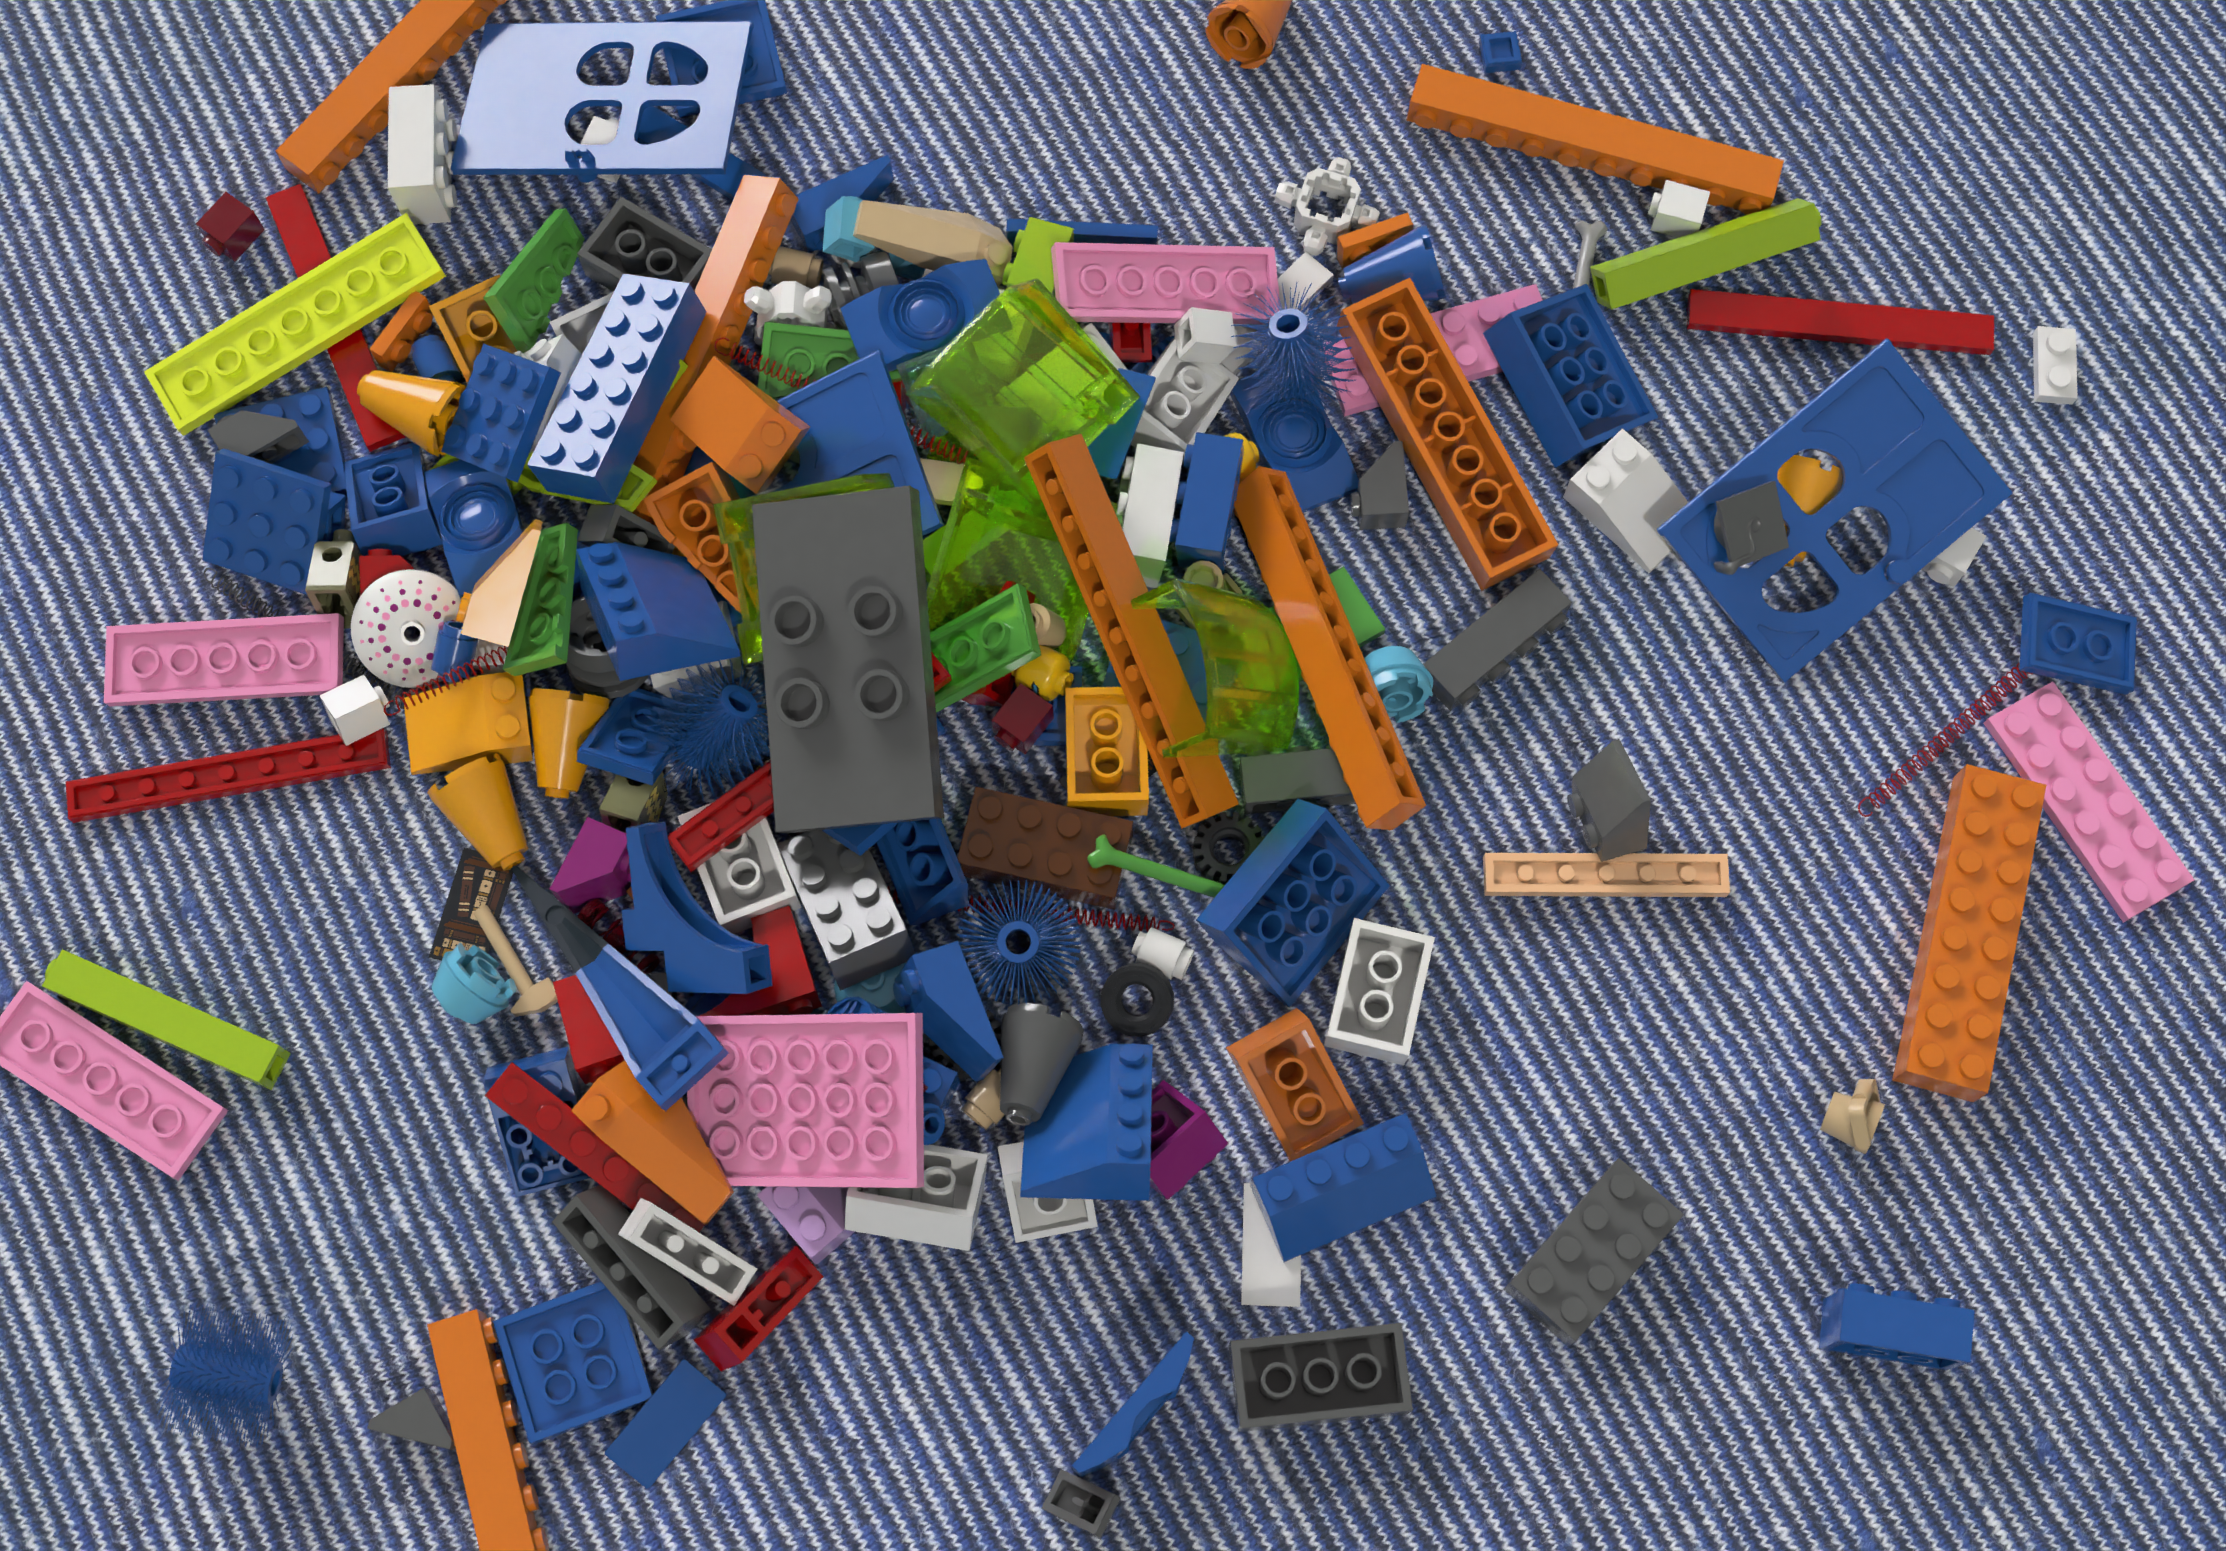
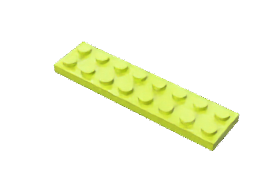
M405 213L147 369L144 373L176 429L185 436L214 418L215 414L231 408L402 304L413 292L417 291L420 293L446 277L416 226L408 214Z

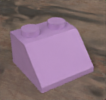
M767 1186L757 1194L815 1265L820 1263L855 1232L845 1230L846 1195L849 1187Z

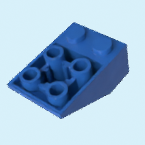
M569 1046L487 1067L482 1080L485 1092L487 1093L509 1064L513 1062L572 1109L582 1098ZM488 1099L516 1197L590 1178Z

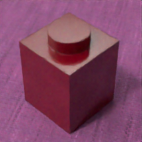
M227 192L196 223V226L204 236L201 240L203 245L216 256H220L223 253L234 262L265 230L255 212Z
M1020 683L992 719L995 740L1007 750L1014 751L1016 748L1025 755L1054 719L1053 705Z

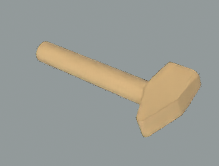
M488 905L478 908L473 914L521 994V997L511 1008V1013L516 1017L542 1013L556 1004L558 1000L551 979L547 977L533 984Z

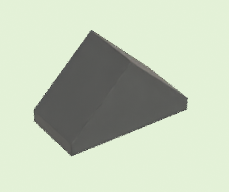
M427 1388L420 1389L370 1419L367 1429L456 1451L449 1418L435 1392Z
M1061 1469L1041 1509L1101 1540L1120 1503V1497Z

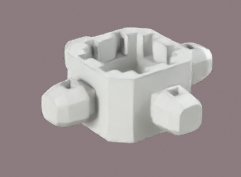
M1337 157L1331 161L1328 170L1318 168L1307 173L1302 189L1298 188V184L1282 182L1278 185L1275 201L1289 209L1292 206L1296 207L1294 225L1299 234L1305 235L1303 248L1304 252L1318 256L1323 252L1327 242L1336 245L1338 236L1349 233L1352 224L1357 225V229H1361L1378 222L1380 212L1376 208L1366 204L1363 207L1358 205L1361 188L1355 178L1349 177L1351 164L1347 159ZM1321 191L1327 192L1326 197L1338 200L1339 196L1344 197L1343 203L1347 204L1342 217H1335L1334 221L1331 222L1328 221V216L1316 213L1315 217L1310 216L1311 209H1308L1310 199L1312 200L1313 195L1320 196Z
M782 281L769 291L758 286H752L745 293L744 303L747 307L758 313L757 327L754 332L755 343L762 346L765 322L836 329L834 325L827 321V311L832 297L831 291L823 286L810 289L796 281Z

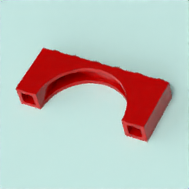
M790 905L751 918L753 942L769 945L773 986L748 994H730L715 1008L699 1016L809 1015L813 1012V1009L822 1007ZM573 975L555 981L553 985L575 1070L584 1084H594L599 1077L625 1059L578 977Z

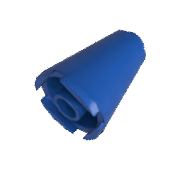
M1427 225L1413 229L1343 268L1345 276L1338 278L1343 299L1351 298L1352 304L1408 278H1411L1423 301H1438L1446 298Z

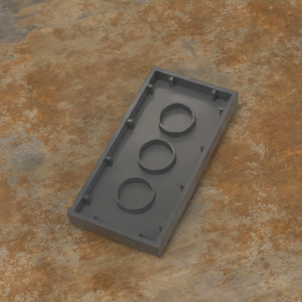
M901 486L752 505L776 832L795 833L944 818L919 490L911 486Z

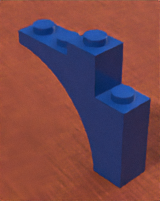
M651 822L626 828L631 890L634 907L622 910L626 950L664 951L668 992L748 994L773 986L769 945L751 942L734 935L714 921L701 908L691 895L677 869L668 841L666 823Z

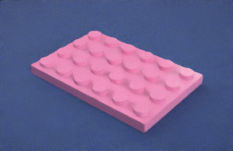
M923 1013L695 1016L707 1026L729 1054L687 1091V1109L692 1111L698 1122L696 1126L707 1147L712 1149L731 1186L924 1187Z

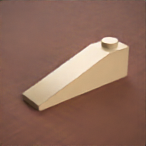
M863 200L859 204L853 233L854 237L921 268L933 271L943 265L986 259L997 286L1002 284L1004 271L1007 263L1011 260L1013 249L1000 228L971 214Z

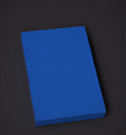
M2029 593L2023 597L2019 670L2127 695L2134 691L2137 617Z
M638 688L623 697L615 698L577 750L576 762L653 786L666 767L664 765L669 762L663 761L671 759L670 757L674 753L668 754L670 752L660 753L652 751L676 749L674 746L670 747V745L648 741L674 742L646 729L649 728L662 732H667L665 730L667 729L675 733L663 725L660 727L646 717L649 716L665 721L653 709V706L667 710L661 697L665 696ZM666 716V717H667L669 720H671L673 723H676L675 721H673L672 719H670L668 716ZM664 735V736L669 737V738H671V739H673V740H676V741L678 740V739H676V738H673V737Z

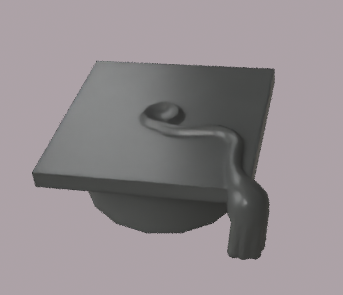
M1769 481L1716 501L1717 512L1714 518V532L1718 542L1726 549L1729 561L1727 563L1722 561L1715 562L1714 568L1716 572L1733 575L1739 566L1789 548L1775 481Z

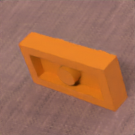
M1405 213L1338 236L1337 260L1342 270L1412 231L1413 222L1409 214Z
M417 291L410 294L369 350L380 367L393 372L398 363H403L407 359L411 346L418 336L425 333L431 326L433 314L429 308L430 304L426 296Z

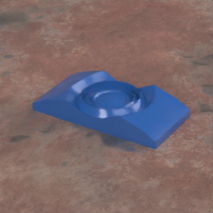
M986 259L943 265L920 279L905 284L881 286L840 308L858 358L860 359L880 349L883 352L888 372L1013 330V324Z
M1248 378L1237 381L1230 392V396L1252 441L1258 449L1259 456L1266 468L1286 472L1303 513L1357 491L1359 480L1345 444L1332 426L1325 409L1313 394L1314 400L1310 393L1308 394L1312 401L1309 405L1310 410L1305 395L1302 396L1305 418L1300 396H1298V419L1297 397L1296 409L1294 407L1293 412L1295 396H1292V401L1290 397L1286 411L1284 408L1281 413L1288 394L1285 395L1284 400L1283 398L1281 399L1276 410L1274 408L1269 415H1266L1280 399L1284 391L1280 392V395L1277 394L1274 400L1271 398L1268 404L1266 402L1257 409L1256 407L1265 402L1277 389L1262 394L1255 399L1247 400L1261 393L1269 385L1243 390L1255 385L1262 379ZM1314 389L1313 392L1320 398L1319 393Z
M458 460L425 471L424 477L428 497L441 533L443 550L458 594L462 599L464 592L472 594L475 583L524 532V528L509 479L466 461Z
M1187 1331L1073 1463L1072 1470L1080 1478L1101 1470L1127 1454L1131 1442L1146 1427L1165 1402L1175 1398L1188 1367L1194 1342L1193 1336Z

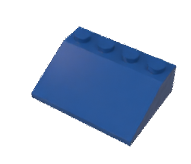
M1587 284L1513 311L1483 333L1554 468L1606 445L1622 428L1627 433H1630L1658 418Z
M619 542L597 543L591 547L576 549L581 591L620 681L740 657V649L704 575L695 569L687 561L686 557Z
M1297 799L1196 921L1219 947L1279 1001L1290 1008L1347 939L1354 918L1362 920L1390 885L1328 809Z
M1108 1044L1073 1057L1041 1118L1025 1126L1020 1188L1021 1198L1150 1200L1153 1045Z

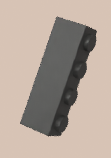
M1538 569L1423 663L1433 677L1432 692L1449 711L1453 710L1460 703L1463 707L1469 705L1481 693L1479 687L1489 679L1495 683L1502 678L1511 668L1509 663L1518 655L1524 659L1531 654L1540 644L1538 639L1547 631L1551 635L1559 631L1569 620L1566 615L1572 602L1541 569Z
M1330 745L1326 746V749L1310 750L1307 746H1297L1289 748L1286 753L1271 754L1268 750H1256L1249 752L1247 757H1240L1239 775L1244 815L1287 811L1297 799L1321 807L1356 804L1350 788L1344 781L1343 771L1338 758Z
M601 1185L575 1195L552 1223L658 1350L687 1336L711 1310L681 1273L618 1235L630 1216V1213L618 1198Z

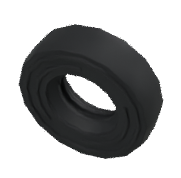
M1131 963L1119 967L1107 978L1101 990V1008L1105 1019L1115 1030L1126 1036L1143 1037L1155 1033L1168 1022L1174 1009V992L1170 981L1160 970L1149 964ZM1134 984L1142 985L1151 992L1153 1003L1149 1012L1143 1015H1133L1125 1009L1122 996L1128 986Z

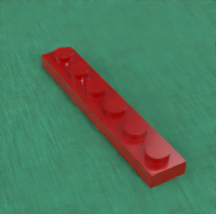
M513 1062L509 1064L484 1095L632 1210H634L639 1200L643 1198L698 1232L706 1225L603 1142L571 1111L572 1108Z

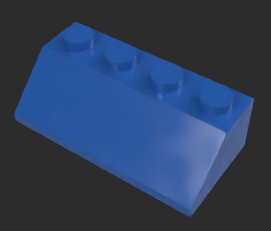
M1406 1113L1255 1176L1250 1184L1283 1263L1436 1198L1424 1151Z

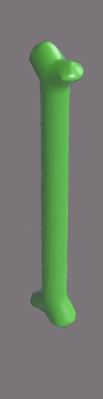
M1105 834L1100 835L1096 839V850L1087 857L1089 865L1094 869L1104 865H1113L1213 898L1225 886V884L1116 850L1111 846Z

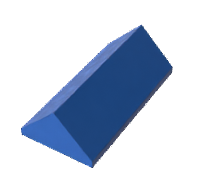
M941 819L899 822L877 841L910 925H918L969 906L968 883Z

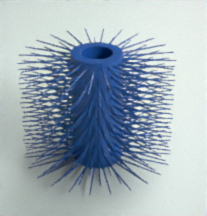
M1290 287V309H1287L1283 289L1284 310L1279 300L1278 304L1276 303L1279 312L1276 308L1275 312L1270 305L1267 306L1274 313L1273 316L1271 314L1269 316L1266 312L1263 313L1257 308L1255 309L1270 318V321L1269 319L1268 321L1264 320L1261 316H1259L1261 318L1259 319L1248 314H1237L1255 319L1265 325H1231L1258 330L1257 332L1231 337L1254 339L1237 346L1253 348V350L1241 357H1236V359H1256L1249 365L1238 369L1253 368L1258 369V371L1240 380L1248 378L1262 380L1243 390L1269 385L1261 393L1247 400L1255 399L1259 395L1261 396L1277 389L1265 402L1257 406L1259 408L1268 400L1270 401L1271 398H1275L1277 394L1280 395V392L1284 391L1272 408L1274 409L1277 403H1280L1282 398L1284 400L1285 395L1288 394L1287 401L1281 411L1282 413L1285 406L1287 408L1290 397L1292 401V396H1295L1293 412L1294 407L1296 409L1297 397L1298 419V396L1301 398L1305 418L1302 396L1305 395L1309 410V405L1312 401L1308 394L1310 393L1314 400L1312 394L1315 397L1317 396L1313 392L1314 389L1317 392L1319 390L1323 395L1326 394L1332 399H1337L1324 392L1323 389L1321 390L1319 388L1320 385L1332 387L1338 391L1347 392L1348 390L1336 388L1321 380L1356 381L1328 375L1356 370V368L1340 369L1332 367L1341 362L1354 359V357L1349 359L1333 357L1343 350L1352 349V347L1337 348L1332 346L1343 339L1350 338V336L1344 338L1330 336L1339 329L1349 326H1327L1334 320L1347 315L1320 320L1328 312L1339 307L1336 306L1312 316L1320 306L1334 296H1331L1326 301L1324 300L1316 308L1314 306L1313 310L1304 314L1317 296L1315 295L1312 301H1309L1306 307L1304 305L1303 310L1300 311L1301 304L1306 296L1305 294L1303 299L1301 297L1298 308L1296 304V309H1293L1296 288L1291 307ZM1321 400L1330 410H1332L1323 400Z
M731 659L732 685H730L720 661L723 681L720 677L719 679L723 683V688L715 675L717 672L710 663L707 664L712 677L705 670L701 672V668L697 667L701 676L698 680L704 687L699 682L694 684L693 678L688 674L691 670L686 669L690 681L682 678L677 679L682 691L669 688L674 700L661 697L667 710L653 706V709L665 721L646 716L656 724L660 723L675 732L672 733L665 729L667 732L646 728L674 742L648 741L676 747L675 750L652 752H670L668 754L677 752L678 756L670 757L671 759L663 762L669 760L673 762L680 758V763L677 766L684 762L680 770L685 765L687 766L684 772L688 766L689 769L692 768L688 779L689 783L691 777L690 790L693 770L697 769L696 775L698 772L700 794L702 792L701 769L704 771L711 791L713 792L710 773L725 794L720 776L725 781L726 779L719 771L723 775L725 773L731 781L730 784L735 787L732 779L734 776L730 774L729 768L739 777L738 781L741 782L745 779L742 772L750 775L754 773L751 763L761 767L764 765L759 754L770 757L769 748L767 750L764 748L769 743L762 738L764 737L758 733L760 732L767 737L764 734L766 733L769 736V731L766 730L768 728L759 723L763 722L766 724L768 720L756 716V714L768 718L760 714L767 713V710L757 708V705L766 704V702L756 703L757 700H755L758 697L762 698L761 696L766 694L760 695L761 693L753 697L751 693H755L759 686L749 692V689L753 686L752 684L746 690L749 682L745 688H743L744 685L741 687L743 681L742 669L740 683L736 685ZM706 674H707V675L713 680L714 684L712 683V681H711L708 677H707V679H706V678L704 677V675L706 676ZM683 681V684L685 686H687L685 684L686 682L692 685L689 689L694 693L687 692L686 689L681 685V682ZM677 691L679 692V693H678L679 695L683 694V695L685 696L684 698L686 699V701H685L686 703H684V702L676 695V694H677V693H676ZM669 700V703H674L676 705L674 709L677 712H672L664 702ZM660 713L672 716V720L676 723H673L671 720L668 722ZM664 735H667V736L676 738V739H678V740H677V741H676V740H673V739H671V738H669V737H666V736H664ZM755 742H757L767 753L765 754L763 751L758 749L756 747L758 745ZM746 751H748L756 759L755 763L753 762V759L748 757V753ZM738 760H740L741 762L746 761L748 763L747 766L752 771L748 772V769L746 767H741L740 765L742 764ZM709 765H710L712 771L714 772L716 778L714 777V775H713L712 772L710 771Z
M1010 880L1014 919L1003 882L1002 885L1012 922L1009 919L999 893L998 896L1009 923L996 902L995 904L1006 924L980 892L1001 923L975 899L997 924L969 904L972 910L994 927L964 911L969 917L990 929L960 918L964 923L987 933L958 926L960 930L986 937L957 934L959 938L987 941L959 942V945L980 946L961 949L963 953L982 951L964 956L965 960L979 957L968 962V967L982 962L972 968L970 973L985 966L972 977L973 981L988 971L975 985L976 988L993 973L980 992L982 994L997 977L987 995L990 998L1002 978L994 998L997 1002L1008 977L1002 1000L1004 1004L1013 974L1010 1005H1012L1018 968L1019 1005L1021 965L1026 1004L1028 1000L1024 968L1033 1000L1036 1004L1026 964L1039 994L1040 991L1029 964L1046 992L1047 990L1032 963L1057 994V991L1037 964L1063 988L1058 980L1041 963L1068 982L1066 977L1044 960L1073 975L1072 972L1048 958L1076 968L1077 965L1051 954L1079 961L1078 957L1052 950L1080 953L1081 949L1052 945H1081V942L1058 941L1079 938L1081 933L1056 936L1077 930L1079 926L1056 931L1075 923L1076 918L1056 925L1071 916L1073 912L1070 911L1053 921L1068 909L1067 903L1050 916L1063 902V898L1045 914L1057 898V892L1041 910L1050 894V888L1035 911L1043 891L1042 884L1030 910L1036 887L1034 882L1025 913L1028 889L1027 880L1025 883L1021 919L1020 883L1018 880L1017 921L1013 887ZM1023 933L1031 939L1030 947L1025 953L1014 954L1008 950V941L1014 934Z
M194 1308L192 1321L189 1310L185 1336L184 1311L182 1345L178 1323L179 1346L177 1349L173 1340L176 1353L174 1357H171L173 1359L171 1368L161 1369H170L169 1377L163 1382L165 1383L169 1379V1385L163 1394L169 1386L171 1388L160 1408L161 1410L170 1394L164 1410L165 1413L168 1406L167 1420L173 1401L172 1411L167 1423L169 1421L170 1425L172 1412L175 1407V1414L172 1420L173 1429L176 1418L175 1429L178 1418L181 1428L184 1414L183 1426L185 1423L187 1432L191 1415V1431L192 1424L195 1421V1428L197 1421L196 1430L198 1435L201 1417L203 1418L201 1425L203 1431L204 1427L206 1430L207 1421L211 1413L208 1427L210 1432L212 1424L215 1428L216 1416L218 1414L214 1433L216 1437L220 1420L219 1432L220 1434L222 1433L223 1437L227 1419L226 1433L228 1434V1427L232 1418L228 1437L229 1441L231 1430L233 1431V1422L236 1418L232 1434L233 1439L237 1423L239 1424L237 1435L241 1439L246 1422L243 1436L245 1441L249 1421L248 1436L254 1421L250 1440L252 1441L253 1432L257 1424L255 1441L261 1421L260 1437L265 1415L263 1443L266 1418H268V1437L270 1405H272L274 1426L273 1402L276 1401L279 1411L276 1397L278 1392L284 1395L279 1390L281 1381L288 1380L282 1379L283 1371L287 1368L283 1369V1364L287 1357L283 1363L281 1361L291 1342L290 1339L283 1353L287 1338L286 1340L284 1339V1333L280 1346L284 1322L279 1339L280 1320L275 1340L276 1325L270 1341L274 1325L273 1320L268 1338L269 1324L267 1323L266 1325V1320L260 1337L263 1324L261 1318L260 1329L256 1338L259 1319L256 1324L254 1318L253 1329L250 1334L252 1319L250 1318L248 1322L247 1318L246 1327H244L242 1335L245 1319L243 1316L241 1327L242 1314L239 1321L237 1311L234 1329L232 1330L234 1321L232 1315L231 1320L229 1316L228 1325L226 1324V1331L224 1333L227 1320L226 1314L225 1320L222 1323L223 1316L221 1319L219 1309L217 1325L214 1327L215 1312L212 1318V1310L210 1323L208 1321V1312L205 1321V1314L203 1317V1313L202 1315L200 1313L199 1323L196 1325L199 1310L197 1313L196 1309L195 1323L191 1332L195 1313ZM189 1318H190V1329H189V1334H188V1338H187ZM201 1318H202L201 1328H200V1331H199V1333H198L200 1321H201ZM212 1320H213V1325H212V1328H211V1331H210V1335H209L210 1325H211ZM219 1320H220L219 1330H218V1333H217V1335H216L217 1326H218V1323H219ZM230 1322H231V1327H230V1330H229V1333H228V1337H227L228 1327H229V1324H230ZM237 1322H238L237 1332H236V1335H235V1337H234L236 1324H237ZM248 1324H249V1329H248V1332H247V1335H246V1339H245L246 1329H247V1326H248ZM255 1324H256L255 1334H254V1337H253V1339H252L254 1326H255ZM266 1326H267V1331H266V1334H265V1337H264V1341H263V1334H264L265 1328H266ZM190 1404H191L189 1417H188V1419H187V1421H186L187 1413H188V1410H189V1407H190ZM183 1406L182 1416L180 1418V1411ZM200 1409H201L200 1418H199V1422H198V1413H199V1411H200ZM208 1410L207 1420L204 1425V1419ZM214 1413H215V1418H214V1420H213V1422H212V1424H211L213 1415H214ZM225 1413H226V1418H225L224 1426H223V1428H222V1422H223V1419H224V1416H225ZM243 1416H244L242 1429H241L240 1434H239L240 1425H241V1422H242V1418H243Z

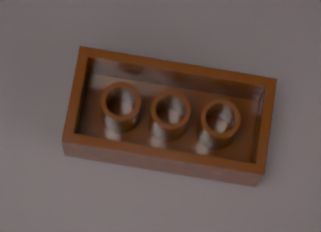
M975 787L957 859L964 876L1000 885L1003 882L1004 886L1009 887L1011 880L1013 888H1018L1019 880L1020 889L1025 890L1027 880V891H1032L1035 882L1034 892L1036 893L1039 892L1042 884L1043 891L1041 894H1046L1050 888L1049 896H1053L1057 892L1058 898L1115 910L1125 869L1113 865H1104L1094 869L1089 865L1087 857L1096 850V839L1103 834L1107 836L1113 848L1129 854L1133 838V821Z

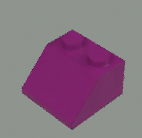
M589 817L586 818L550 887V891L559 902L573 914L580 912L587 903L594 899L600 898L604 903L626 895V890L631 887L626 833Z
M1163 1080L1152 1090L1150 1186L1165 1199L1169 1200L1229 1143L1202 1108Z

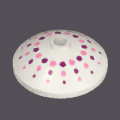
M415 569L395 571L380 577L370 584L359 597L351 619L352 643L364 666L379 679L395 686L416 688L417 685L423 687L424 682L430 685V679L437 681L438 673L431 669L437 634L439 630H443L444 622H458L456 617L461 598L457 588L436 574ZM409 626H415L420 630V635L416 639H408L404 634L405 629Z

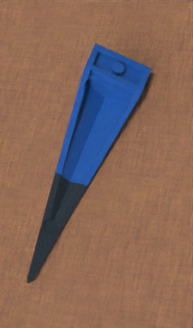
M513 866L512 871L574 970L634 1077L659 1107L667 1111L723 1060L729 1052L697 1017L519 867Z

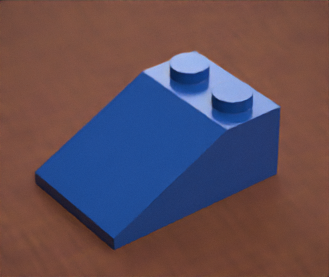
M413 442L344 462L351 532L362 556H368V550L389 549L392 550V555L404 556L418 551L424 552L443 544L439 526L428 497L424 472L427 470L420 446Z
M955 941L911 955L894 979L893 993L897 1004L900 1007H905L906 1013H923V1032L975 1082L983 1080L1003 1059V1055L959 942Z

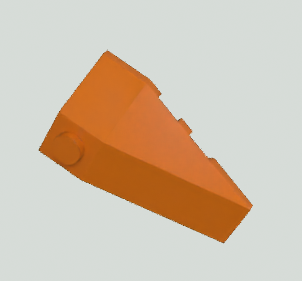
M710 462L646 496L643 500L660 534L669 543L673 544L687 558V561L695 569L699 570L748 622L759 618L760 607L754 529L728 473L717 463Z
M625 1060L599 1077L571 1110L603 1142L703 1224H708L734 1193L712 1149L707 1147L696 1126L698 1122L692 1111H688L682 1097L667 1111L663 1110L637 1081Z

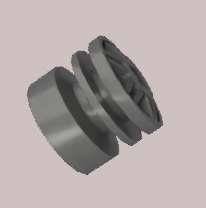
M884 250L860 257L862 275L857 277L854 276L846 262L841 263L840 269L844 280L842 282H838L832 267L822 270L824 287L832 293L831 304L828 310L836 329L848 330L841 314V307L881 286L899 284L890 259Z
M582 597L574 601L571 609L566 663L570 681L583 694H591L608 699L623 697L637 690L647 680L648 675L620 681L585 598Z

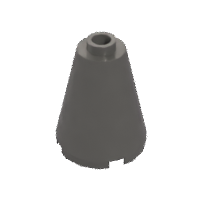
M1020 1003L1019 1005H1011L1008 1007L1007 1014L1004 1013L1002 1018L1001 1052L1003 1059L1001 1060L1000 1110L1006 1115V1119L1016 1125L1026 1126L1041 1118L1077 1052L1084 1033L1081 1023L1070 1014L1061 1011L1060 1018L1047 1014L1049 1006L1042 1004Z

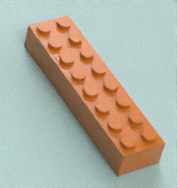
M1411 278L1405 279L1342 309L1340 316H1347L1339 318L1336 327L1349 326L1339 329V332L1343 338L1350 336V338L1344 339L1347 347H1352V349H1349L1398 440L1402 441L1404 451L1481 591L1549 559L1559 544Z
M1966 764L1952 779L1892 1081L1970 1102H1975L1988 1094L2046 784Z

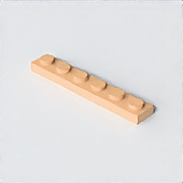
M1485 853L1483 856L1484 896L1727 897L1730 894L1728 854L1630 853L1603 862L1600 861L1597 853Z

